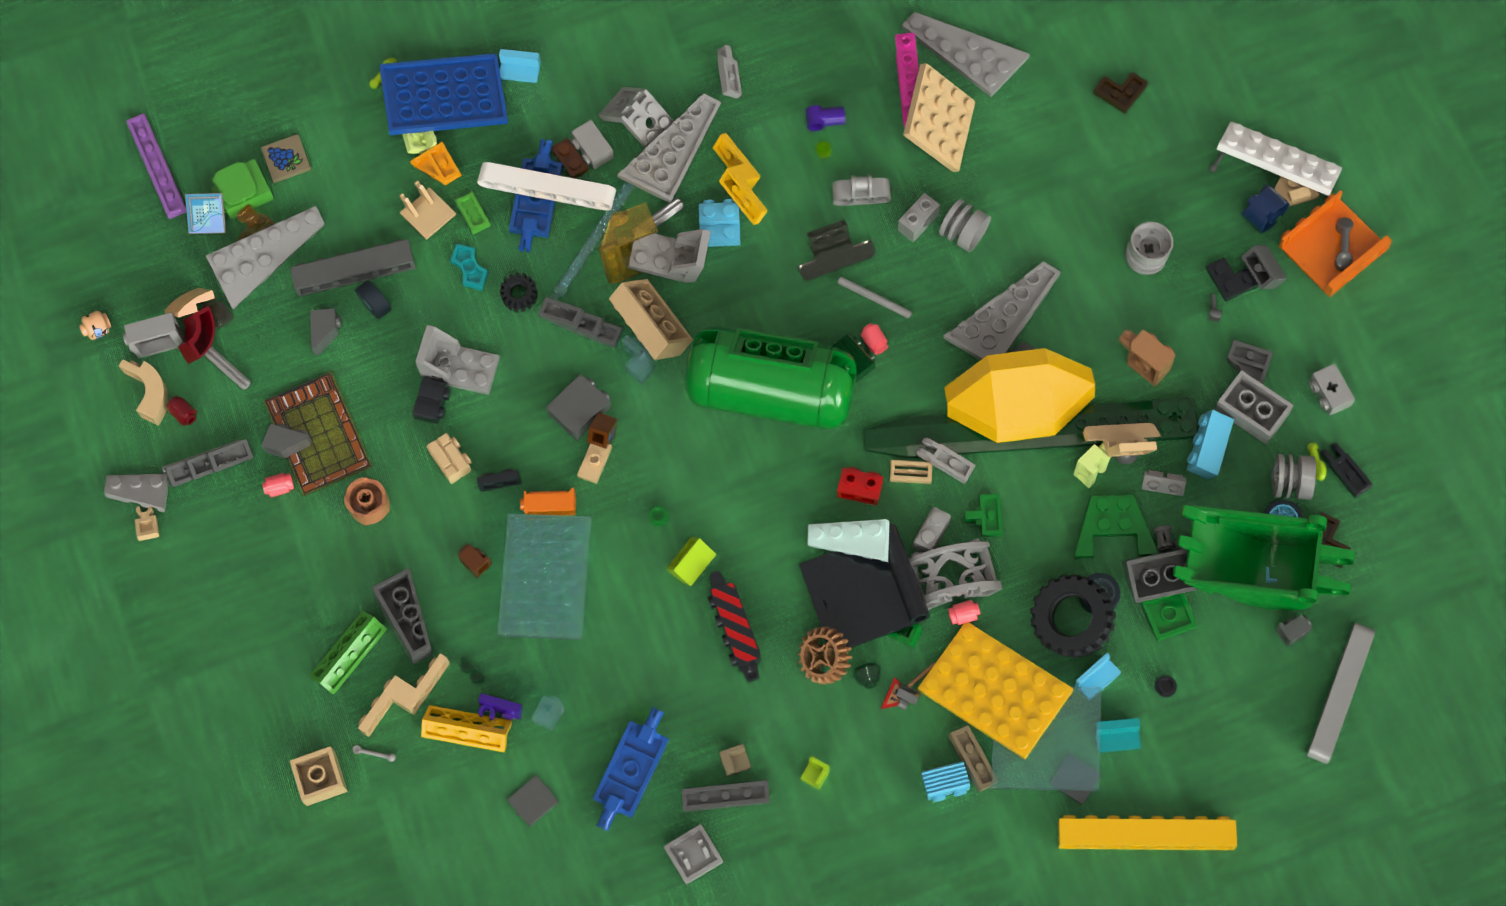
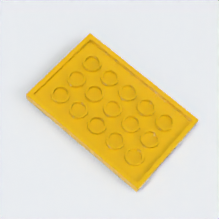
M968 622L963 624L919 685L918 691L1021 758L1026 759L1072 694L1073 688Z

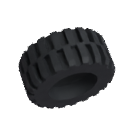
M1065 574L1059 576V579L1053 578L1049 580V584L1046 587L1042 586L1039 589L1041 593L1038 597L1035 595L1033 599L1035 605L1030 610V614L1033 615V619L1030 621L1031 626L1035 629L1034 634L1046 648L1061 656L1080 658L1084 655H1092V652L1095 650L1099 651L1103 648L1102 644L1105 641H1109L1111 638L1109 634L1115 628L1113 619H1116V612L1113 611L1114 604L1109 598V594L1099 584L1085 576L1082 577L1076 574L1067 576ZM1072 596L1085 599L1092 609V619L1088 628L1077 636L1062 634L1057 629L1054 621L1058 605L1066 598Z

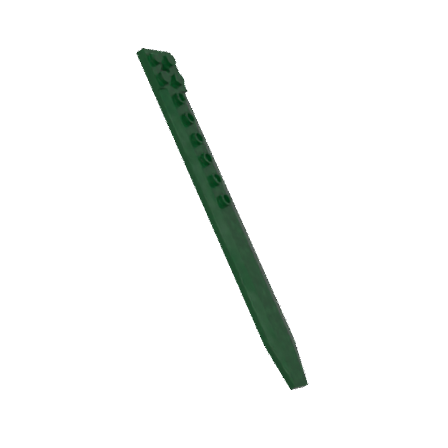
M1183 397L1086 405L1055 436L996 443L947 415L907 417L864 430L865 451L903 458L919 457L916 454L918 448L925 449L931 454L935 452L922 444L924 438H929L938 444L941 443L961 455L1101 445L1103 443L1102 440L1085 441L1083 431L1087 426L1152 423L1161 436L1144 438L1148 442L1193 439L1198 430L1194 398ZM1176 415L1180 419L1177 423H1174L1173 420H1169V417Z

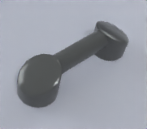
M1346 217L1339 218L1336 223V230L1341 234V251L1337 255L1334 265L1339 271H1344L1353 261L1352 255L1349 253V233L1354 223Z

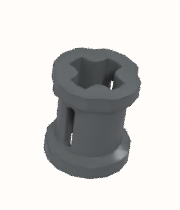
M1165 525L1153 529L1158 542L1157 551L1164 552L1175 548L1171 536V526Z

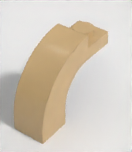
M122 360L119 364L122 372L145 385L144 398L136 411L141 418L159 426L166 414L169 401L168 390L163 379L154 367L145 361L140 366L132 360L130 363Z

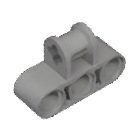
M871 174L861 177L851 175V180L835 181L832 183L833 204L837 206L887 203L891 201L890 180L887 178H872Z

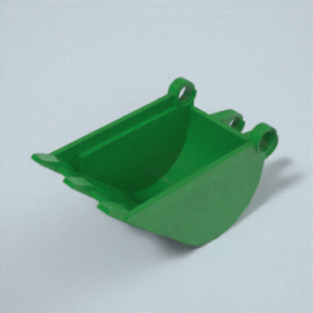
M1183 505L1182 515L1192 520L1190 537L1178 536L1177 545L1187 550L1188 554L1186 567L1174 566L1173 575L1184 581L1185 584L1211 595L1217 592L1253 607L1281 611L1309 608L1317 602L1318 595H1350L1351 583L1318 575L1319 564L1352 565L1355 558V552L1352 550L1322 544L1323 531L1326 530L1327 524L1326 517L1309 515L1307 518ZM1266 567H1269V578L1277 579V582L1265 583Z

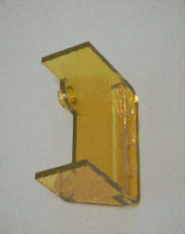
M646 202L623 212L617 211L611 215L598 248L608 283H617L642 273L627 267L633 241L658 232Z

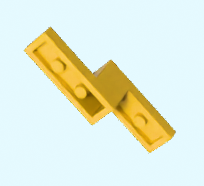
M727 133L721 134L712 147L728 167L719 182L753 225L759 224L768 211L752 191L761 176Z

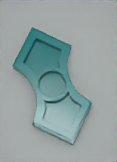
M456 243L450 262L459 267L463 272V286L483 291L489 274L488 270L482 268L476 262V249L474 247Z

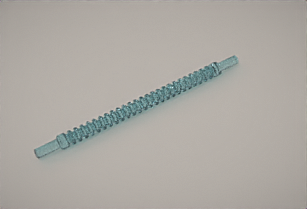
M625 181V184L622 185L623 189H619L620 193H617V198H614L612 209L605 211V216H601L602 221L599 220V225H595L596 230L593 229V234H589L590 239H586L587 243L583 244L584 248H580L581 252L577 253L578 257H574L575 261L571 262L572 266H568V271H565L566 275H562V280H559V284H556L551 299L558 301L561 296L565 295L567 292L566 288H569V284L573 282L572 279L576 278L575 274H578V270L582 269L581 265H584V261L588 260L587 256L591 255L590 251H594L593 247L597 246L596 242H600L599 238L603 237L602 233H606L605 229L609 228L608 224H611V220L615 219L614 215L618 214L617 211L621 210L620 206L624 205L623 202L627 201L626 197L630 196L629 193H632V188L636 186Z

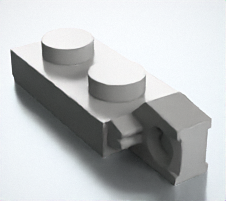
M724 45L717 50L722 94L738 99L742 95L738 63L732 57L731 46Z

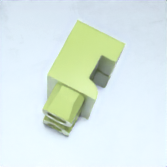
M1103 443L1099 447L1094 444L1077 461L1073 475L1088 488L1095 483L1098 472L1104 473L1111 459V457H1108Z

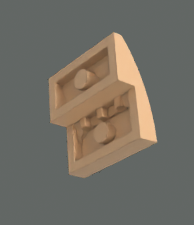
M203 288L191 290L174 300L164 310L165 314L172 312L175 317H182L198 312L196 304L213 299V290Z

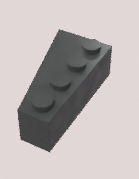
M410 568L373 586L372 591L376 602L414 665L430 657L432 652Z

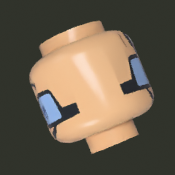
M94 311L81 318L82 325H79L82 335L84 337L88 336L91 340L107 335L109 328H111L106 313L102 314L100 311Z

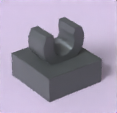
M901 684L896 696L901 698L897 707L905 710L909 702L915 705L921 693Z

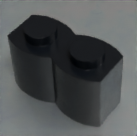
M423 377L412 415L414 419L438 424L440 419L444 418L446 408L443 406L445 401L450 399L451 395L448 382Z

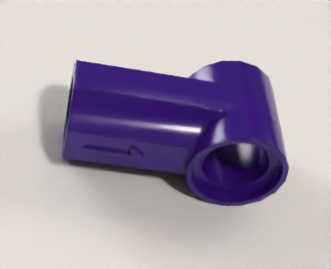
M814 105L805 110L807 128L810 131H820L825 126L846 124L844 106L822 108L821 106Z

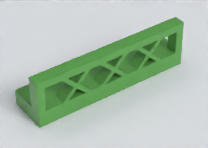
M362 611L309 677L334 695L386 632L387 628L374 616Z

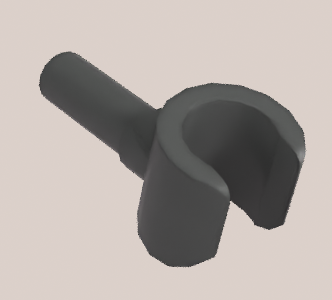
M1211 294L1209 320L1219 322L1222 310L1216 309L1215 294Z

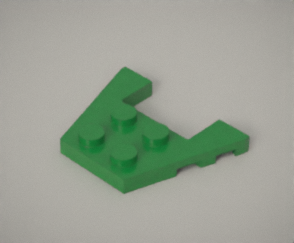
M1133 494L1091 496L1074 555L1075 559L1094 558L1093 537L1136 536L1138 557L1158 553Z

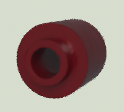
M175 396L167 403L168 412L182 426L191 425L196 420L197 411L184 398Z

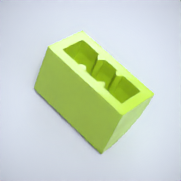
M691 537L667 566L666 570L684 584L692 586L717 554L700 538Z

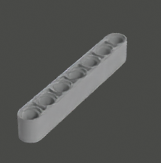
M1357 622L1354 623L1310 743L1307 757L1325 764L1329 763L1373 641L1375 629Z

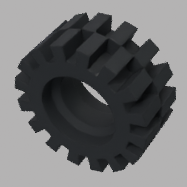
M519 272L514 277L510 274L509 279L505 277L503 279L504 283L500 285V294L504 305L508 306L511 311L514 309L515 312H519V309L524 312L526 307L528 309L532 308L531 304L534 305L536 303L535 299L538 297L534 280L532 281V278L530 276L527 277L525 273H522V276H520ZM515 287H524L526 289L525 296L514 298L511 292Z

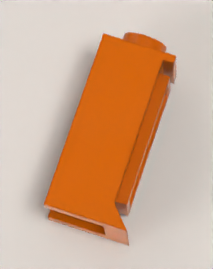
M574 487L568 493L567 491H539L527 494L524 491V498H520L521 511L524 510L526 517L576 516V492Z

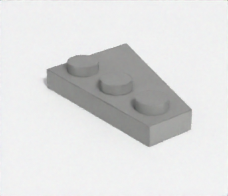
M166 474L106 476L104 494L107 498L126 503L134 502L142 507L148 508L150 506L157 508L158 511L165 512L169 480Z

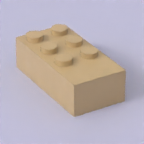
M648 279L622 282L610 296L609 300L612 302L615 310L621 314L625 323L633 330L637 339L642 342L654 360L680 356L693 341L692 337Z

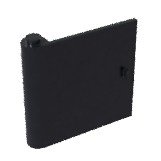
M889 523L888 562L835 551L799 564L821 628L827 626L837 629V633H843V639L849 640L846 647L853 648L921 623L930 617V612L895 524Z

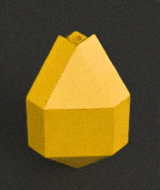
M1046 348L987 355L944 387L947 400V416L996 443L1055 436L1095 398V381L1092 369Z

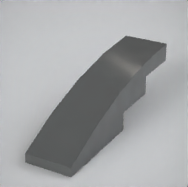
M548 297L545 298L538 313V316L562 328L615 349L623 333L622 327L606 323L602 318L585 313L581 308Z
M243 439L165 467L164 469L171 487H175L253 458L247 439Z

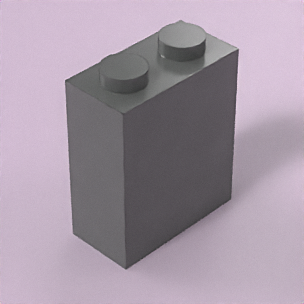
M581 374L546 407L548 415L576 441L589 430L598 412L605 414L611 408L610 396L603 390L599 391L592 379L589 377L585 378Z

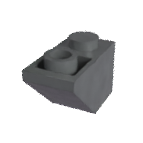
M270 424L261 446L268 454L287 458L310 447L312 440L308 433L303 430L297 429L294 431L283 424Z

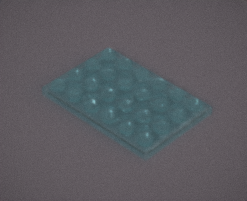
M508 514L498 636L583 639L591 517Z

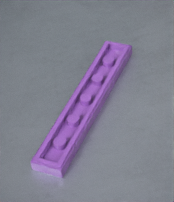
M143 113L126 120L169 220L186 213V206L146 115Z

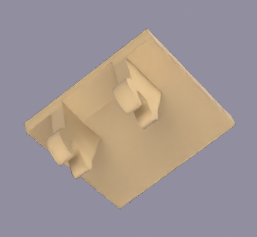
M417 180L414 184L421 196L411 204L409 199L405 198L404 194L401 193L399 197L403 201L405 208L400 214L427 240L452 219L456 213L430 187L425 190L424 186L420 185Z

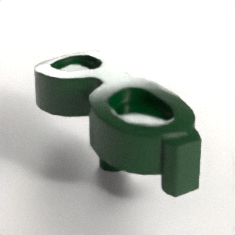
M463 656L460 663L462 672L471 673L470 680L472 683H483V675L474 670L471 662Z

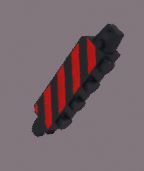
M714 571L710 574L712 584L710 589L711 596L707 598L711 609L715 608L718 615L714 617L718 628L722 627L725 633L721 635L725 647H730L732 654H729L733 667L737 666L738 672H742L747 683L760 679L757 665L761 661V654L736 586L730 582L725 584L721 572Z

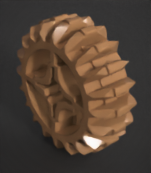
M827 626L823 628L816 627L814 630L807 632L808 636L802 637L804 643L798 645L801 648V652L796 653L801 656V660L797 662L803 665L800 671L806 672L805 677L811 678L812 682H819L821 685L826 683L833 684L835 681L842 679L841 675L847 674L845 668L851 666L848 663V659L853 658L851 655H848V651L852 648L846 647L849 640L843 639L844 634L841 632L837 633V629ZM823 638L828 640V643L824 645L818 643ZM829 666L831 669L828 672L821 671L822 667Z

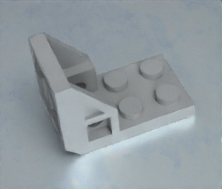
M636 229L627 268L684 283L696 282L704 268L711 231L701 229L681 232L674 239Z
M427 325L415 363L422 378L428 377L445 381L451 387L489 395L500 356L460 347L457 339L434 326Z

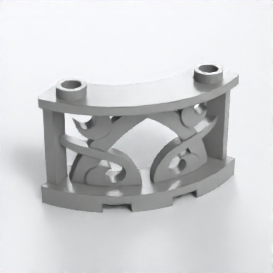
M974 539L966 543L953 544L924 553L916 552L910 555L911 558L909 560L928 610L953 601L952 597L964 595V598L988 597L1002 589L1001 581H997L988 550V547H990L989 542H981L980 539ZM970 554H979L981 561L980 566H975V564L978 562V557L972 558ZM948 560L958 562L968 569L960 576L959 585L954 586L946 577L937 576L942 566ZM927 564L928 568L921 570V573L929 575V577L920 579L917 567ZM973 574L972 576H970V579H972L973 582L967 583L965 581V578ZM942 582L946 585V587L940 590L938 589L940 583H934ZM921 584H927L925 596Z

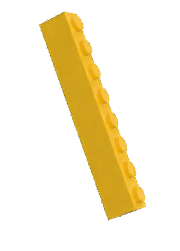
M1065 815L1058 820V849L1235 850L1237 847L1236 820H1230V817L1227 816L1217 817V820H1208L1206 816H1197L1195 819H1186L1185 816H1174L1173 819H1164L1163 816H1151V819H1142V816H1129V819H1120V816L1111 815L1107 816V819H1098L1096 815H1087L1085 819H1076L1074 815Z

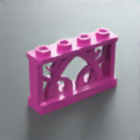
M915 33L895 35L896 63L904 127L919 72Z

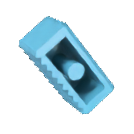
M963 761L921 772L927 799H933V802L946 799L945 796L954 794L955 797L962 796L967 793L966 790L970 789V782Z

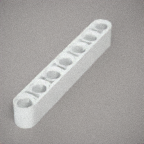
M490 162L482 163L477 181L480 186L605 211L612 209L616 193L614 187L605 184Z

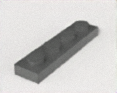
M768 780L682 789L683 811L691 812L769 804Z

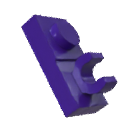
M482 693L478 699L480 704L479 717H482L485 711L491 712L490 720L495 718V712L500 713L509 720H514V718L520 720L523 710L521 704Z

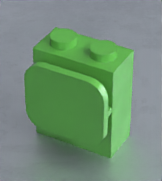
M255 159L246 163L238 162L218 171L214 178L211 179L214 184L211 187L213 193L223 194L224 214L228 213L230 219L274 199Z

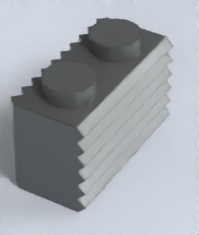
M1255 245L1242 255L1241 259H1244L1243 262H1246L1247 269H1250V272H1252V276L1258 282L1260 289H1275L1287 280L1267 245Z

